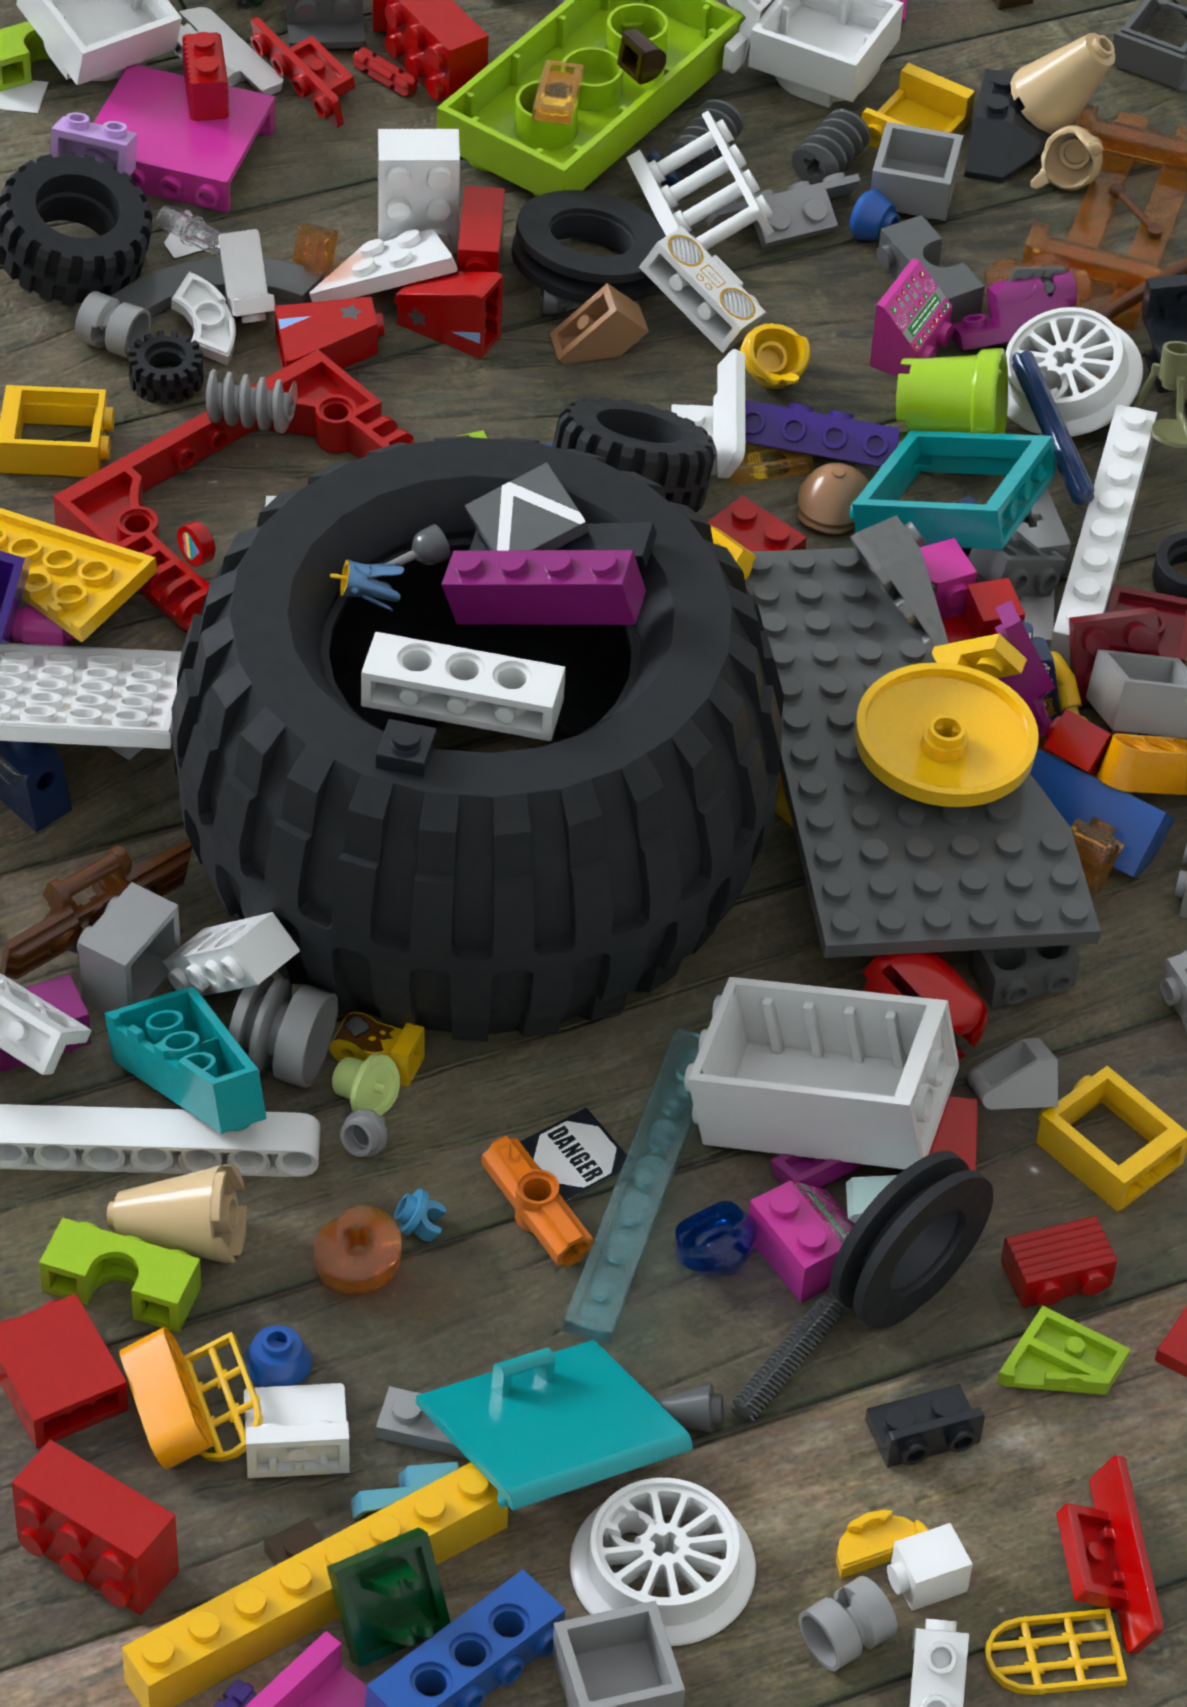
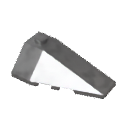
M896 515L852 535L850 538L855 552L864 565L869 567L885 593L889 595L895 591L899 597L893 603L903 614L910 627L914 628L920 625L924 630L923 643L935 646L949 644L922 550L919 548L925 542L910 521L903 525Z

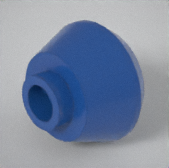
M873 189L864 192L857 200L849 221V229L853 237L858 241H880L882 228L899 223L896 206L880 190Z
M273 1325L264 1328L255 1336L245 1352L244 1361L251 1380L260 1387L299 1385L308 1376L312 1366V1355L310 1349L296 1331L287 1326Z

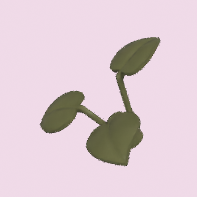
M1169 341L1163 344L1160 364L1152 363L1149 377L1129 407H1140L1158 377L1162 381L1161 385L1163 388L1177 391L1176 419L1157 420L1152 425L1151 433L1162 444L1175 448H1187V419L1184 416V402L1187 403V343Z

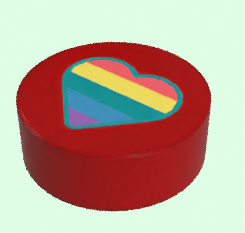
M193 521L178 529V546L183 557L190 565L199 567L214 559L216 552L215 542L212 534L204 524Z

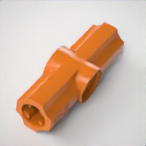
M506 1135L492 1142L489 1149L481 1156V1165L514 1207L517 1224L523 1230L535 1235L557 1266L566 1265L568 1268L581 1262L584 1256L593 1249V1237L559 1194L557 1178L550 1172L541 1170L517 1138L511 1139Z

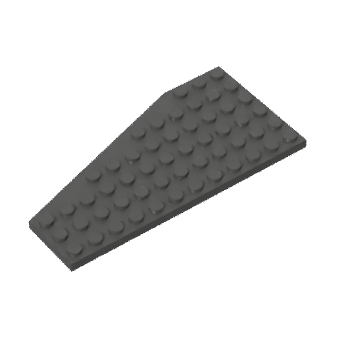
M854 548L752 552L756 555V558L752 564L751 573L745 581V585L758 604L764 631H766L784 694L779 769L823 958L1098 944L1101 929L1072 829L1030 773L1018 788L996 801L971 807H944L916 801L892 790L875 777L862 761L855 744L854 727L859 703L867 689L879 678L896 669L920 663H937L932 655L935 645L923 643L924 630L920 625L911 628L903 614L894 605L893 601L899 598L895 591L889 595L885 593L869 567L865 566L858 557Z

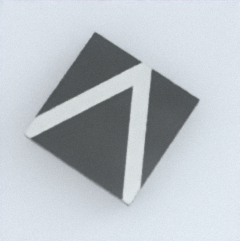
M547 462L465 505L470 519L491 551L556 550L590 532L585 519Z

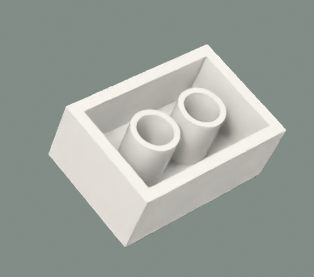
M378 129V239L382 241L391 240L413 229L419 232L434 229L450 253L458 252L459 129Z

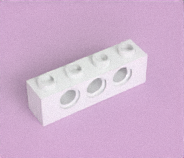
M375 632L361 672V706L551 741L564 701L565 666Z
M271 912L203 928L162 962L170 971L168 979L176 990L193 985L201 996L259 985L296 955L300 949L275 914Z

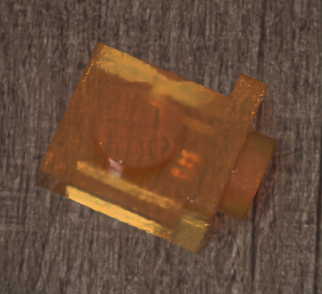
M307 223L300 224L298 226L293 261L305 265V271L320 274L333 270L339 230Z

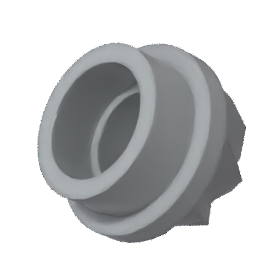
M362 1109L351 1113L346 1118L341 1128L340 1138L343 1146L350 1154L358 1157H371L384 1149L390 1129L386 1127L385 1117L378 1115L374 1110Z

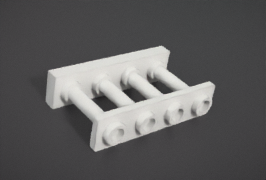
M709 111L703 113L702 116L710 131L659 162H656L654 159L648 163L640 150L626 157L666 236L681 226L688 232L692 231V225L743 195L749 207L697 237L704 249H710L755 221L759 222L767 236L774 232L768 218L774 215L762 194L758 197L754 194L761 190L749 169L744 172L741 169L747 165L746 160L736 144L731 147L728 144L734 140L729 128L723 119L716 122ZM718 145L723 155L722 157L671 187L665 185L662 187L661 183L666 180V175ZM731 170L736 180L735 182L683 213L681 210L674 211L673 208L679 205V200Z

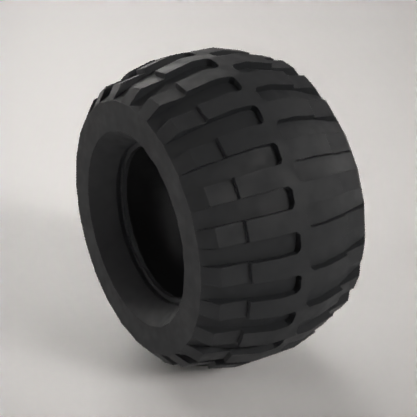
M464 435L436 438L435 441L411 444L399 442L370 451L367 457L350 462H335L308 477L307 486L299 490L281 492L259 512L256 528L237 533L224 556L223 564L214 579L210 581L200 615H193L182 649L177 674V692L171 708L174 769L179 781V797L185 831L200 864H204L212 885L229 916L233 915L234 920L237 921L273 912L300 949L296 955L277 969L284 978L289 979L291 984H313L317 988L333 992L338 998V1011L347 1015L352 1012L367 1013L382 1018L383 1024L401 1029L404 1028L407 1022L422 1026L424 1030L452 1032V1039L488 1042L489 1034L518 1031L522 1037L559 1033L560 1023L575 1017L593 1021L622 1011L627 993L630 991L650 993L676 976L681 960L700 949L714 933L717 924L734 906L750 875L751 867L763 846L775 816L781 758L784 694L766 631H764L759 607L746 588L743 570L727 548L713 543L711 525L688 506L667 501L663 486L635 472L619 471L605 464L604 457L574 449L563 450L540 444L539 440L517 438L489 439ZM546 462L587 524L653 522L657 532L647 567L639 568L646 593L635 625L456 624L441 585L451 557L431 566L420 564L414 559L401 566L404 568L401 575L379 576L375 578V580L390 584L392 590L400 594L401 599L397 602L371 597L390 606L393 612L361 597L341 596L340 579L330 577L332 573L342 574L343 566L347 559L361 564H384L412 551V542L415 535L433 524L437 525L444 533L451 550V556L453 551H469L477 528L470 519L465 505ZM375 632L565 666L564 701L554 732L568 739L539 748L496 753L434 748L424 777L377 768L376 752L389 719L412 724L438 720L361 706V672Z

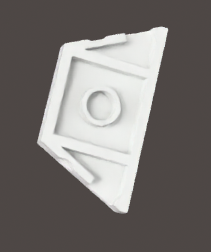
M413 229L391 240L382 241L381 239H374L366 242L311 290L309 295L312 302L356 298L457 272L458 268L452 254L434 229L421 232Z

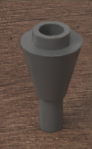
M712 1383L656 1400L681 1426L713 1434L715 1424H723L724 1422L723 1394L714 1393Z

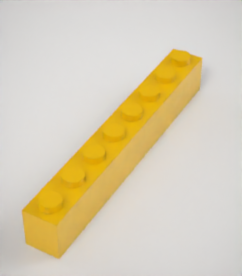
M470 1462L123 1646L124 1680L142 1707H175L340 1618L327 1566L418 1527L428 1532L437 1566L507 1528L508 1506L504 1508L499 1506L498 1490Z

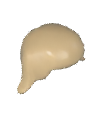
M1077 125L1065 126L1055 131L1045 143L1041 155L1042 167L1039 173L1031 180V188L1037 190L1052 184L1058 189L1074 191L1090 184L1102 168L1103 146L1101 140Z

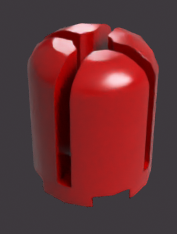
M938 952L877 955L863 971L862 974L868 981L862 991L948 1000L953 1030L958 1035L963 1036L973 1047L982 1038L989 1021L985 1002ZM956 1044L957 1056L959 1061L962 1058H964L966 1054Z

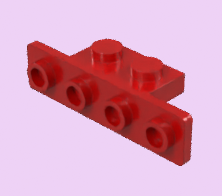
M259 17L252 19L253 35L250 37L255 52L260 57L265 56L272 63L276 73L281 78L285 76L292 83L296 93L301 98L306 97L313 104L320 118H327L336 128L343 126L344 120L338 97L356 88L354 76L313 36L289 48Z
M1114 1455L1089 1480L1095 1509L1067 1502L1056 1513L1074 1601L1117 1610L1126 1652L1137 1655L1163 1632L1164 1626L1126 1458Z

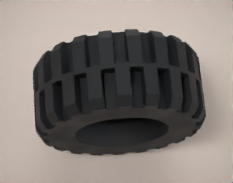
M68 152L60 153L59 157H53L52 154L40 156L37 158L36 163L31 160L20 166L19 170L12 173L6 180L5 187L2 189L0 196L1 265L4 264L3 269L12 280L18 279L19 286L28 293L34 291L40 294L39 297L42 300L51 302L52 299L59 300L65 306L83 303L88 294L93 291L112 296L134 282L135 279L140 277L143 270L153 228V214L146 195L140 186L134 187L135 181L126 172L119 173L116 171V165L105 161L103 164L95 161V156L84 154L83 157H75L73 153ZM52 221H72L91 228L100 236L94 238L70 237L59 233L46 223Z
M605 397L600 399L584 398L582 401L576 400L563 409L559 415L552 447L563 450L574 449L604 457L605 464L619 471L635 472L663 486L667 501L686 505L695 513L703 507L717 453L711 435H708V432L702 426H696L694 421L679 417L677 413L658 409L650 404L645 403L643 405L634 403L632 400L622 399L620 401Z

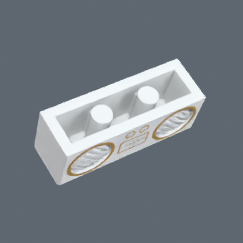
M683 226L658 241L639 266L722 353L743 340L767 313L759 305L757 299L748 294L742 287L744 283L717 255L711 257L704 249L702 243L693 237Z

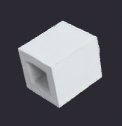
M951 1523L895 1541L891 1564L887 1566V1574L894 1592L898 1595L903 1594L911 1611L968 1592L973 1564Z

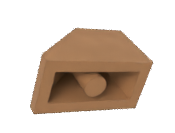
M607 283L550 333V337L558 361L563 364L620 357L629 348L638 343L649 331L640 305Z

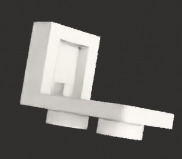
M252 229L220 234L218 240L227 303L232 316H241L242 323L266 320L265 312L274 311L275 301L274 295L267 292L259 231Z
M926 1618L925 1629L913 1628L911 1649H914L909 1707H963L969 1633L956 1632L957 1621Z

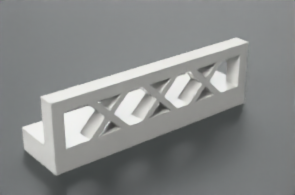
M0 973V1048L42 1075L53 1074L65 1046L68 1044L86 1043L92 1030Z

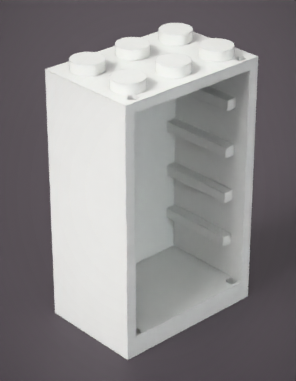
M728 978L722 995H717L714 1000L711 1023L708 1029H703L700 1034L699 1052L695 1062L690 1063L685 1072V1090L691 1093L693 1101L692 1119L694 1124H698L703 1145L775 1154H791L825 1160L833 1159L841 1160L842 1162L906 1169L916 1161L928 1156L959 1069L948 1000L746 978Z

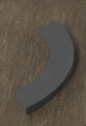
M221 257L185 262L158 270L130 283L113 294L112 297L117 298L120 304L128 302L147 309L152 318L160 312L171 308L172 298L189 271L207 280L222 295H226ZM263 258L268 294H273L276 299L294 304L306 303L311 298L309 295L310 291L324 280V273L286 261Z

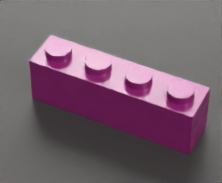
M633 550L453 551L441 584L456 624L635 625L646 593Z

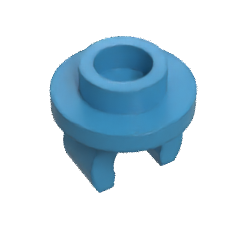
M417 1189L412 1195L407 1193L400 1200L394 1214V1219L399 1221L398 1232L408 1236L414 1231L420 1239L432 1242L441 1233L442 1228L432 1224L428 1218L437 1222L446 1213L447 1208L438 1201L429 1200V1193L423 1189Z

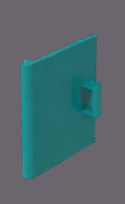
M595 1340L556 1352H552L548 1347L496 1363L493 1366L492 1372L416 1395V1405L498 1490V1504L501 1508L509 1506L512 1510L693 1449L691 1437L686 1429Z

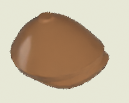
M829 463L820 466L810 473L800 486L798 492V518L809 529L823 534L835 536L849 532L855 526L854 519L849 517L851 504L864 490L869 480L859 470L847 464Z

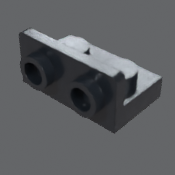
M960 1384L867 1408L865 1421L887 1468L900 1464L914 1465L922 1462L927 1457L948 1451H965L974 1444L980 1443L985 1419L980 1407L971 1409Z

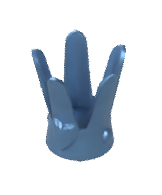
M347 559L344 563L342 574L332 573L330 577L340 579L341 596L361 597L393 612L390 606L371 597L397 602L401 599L400 594L392 590L390 584L368 577L397 576L403 573L404 568L399 566V563L361 564Z

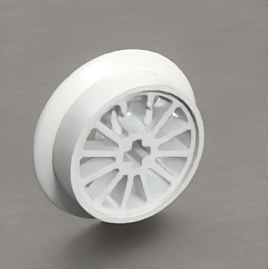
M1066 307L1041 313L1027 321L1017 330L1006 350L1008 364L1007 416L1018 426L1038 435L1043 434L1012 368V356L1016 352L1022 353L1025 350H1029L1033 353L1071 437L1090 433L1111 423L1116 404L1130 406L1140 389L1143 378V361L1134 341L1109 319L1089 309ZM1109 357L1113 358L1111 361L1103 360ZM1092 374H1099L1105 376L1103 379L1100 380ZM1085 385L1091 388L1083 393L1078 392Z
M661 1477L640 1480L621 1488L586 1518L572 1544L570 1574L574 1590L590 1615L656 1600L672 1647L692 1644L707 1639L725 1629L739 1616L754 1588L756 1562L747 1533L718 1497L692 1482ZM663 1515L673 1516L670 1523L664 1522ZM682 1520L691 1521L684 1527L679 1528L682 1523ZM704 1531H706V1534H707V1535H705V1536H698V1535H700L701 1533H703ZM629 1532L641 1535L635 1537L634 1542L625 1541L621 1537V1535ZM721 1552V1559L706 1553ZM619 1564L626 1566L617 1573H614L609 1567ZM695 1570L716 1577L711 1582H706ZM641 1575L645 1580L641 1591H636L627 1586ZM683 1580L694 1592L682 1596L679 1594L677 1584ZM654 1586L667 1588L669 1597L651 1596Z

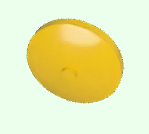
M950 663L914 664L896 669L882 676L863 695L858 706L854 727L855 744L858 753L875 777L892 790L908 798L944 807L983 805L1013 792L1031 772L1039 737L1037 724L1030 708L1012 688L980 670Z

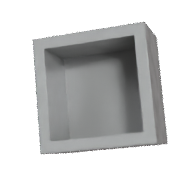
M886 122L872 170L870 190H880L896 206V212L915 216L922 215L927 219L946 221L959 173L964 135Z
M1098 649L1086 699L1111 728V731L1115 734L1137 735L1140 733L1187 739V667L1179 658Z
M133 882L120 896H115L110 900L100 919L93 926L85 928L78 939L79 980L81 981L84 1004L102 1013H106L155 997L169 980L168 973L170 971L162 961L181 947L178 904Z
M656 1600L554 1623L552 1657L568 1707H684L685 1688Z

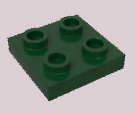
M419 1527L327 1566L350 1658L359 1667L412 1646L421 1640L433 1637L451 1623L428 1532Z

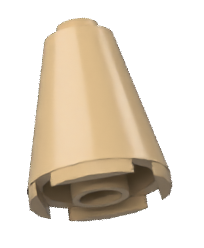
M1089 33L1021 67L1015 72L1010 82L1011 94L1014 101L1020 97L1025 106L1021 111L1025 118L1035 127L1049 134H1053L1062 127L1072 125L1114 64L1115 49L1113 43L1104 35Z
M234 1164L219 1165L119 1191L115 1200L110 1201L107 1207L108 1228L111 1231H115L116 1234L136 1236L147 1243L170 1250H183L194 1257L221 1263H234L236 1260L233 1256H241L247 1228V1205L238 1206L236 1190H245L241 1173Z

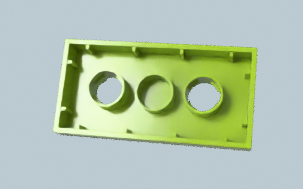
M566 0L437 107V129H459L460 157L468 160L478 170L492 172L530 191L534 197L554 191H583L722 69L725 44L739 32L740 25L744 21L745 16L715 0ZM630 29L640 30L666 54V64L660 75L653 81L639 85L617 65L622 33ZM547 72L581 77L569 124L534 119Z

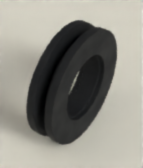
M554 191L529 200L520 209L511 255L515 266L526 279L555 296L584 304L608 283L635 302L651 294L657 287L639 266L655 244L666 237L661 226L650 215L624 200L590 191ZM568 238L588 239L603 243L616 250L620 255L610 257L591 256L576 252L562 245L558 240Z
M951 1151L932 1153L910 1165L873 1199L844 1240L831 1273L830 1288L833 1296L845 1307L854 1309L856 1316L873 1329L886 1328L909 1317L941 1290L974 1248L985 1228L992 1209L994 1192L991 1183L979 1172L970 1170L968 1164Z

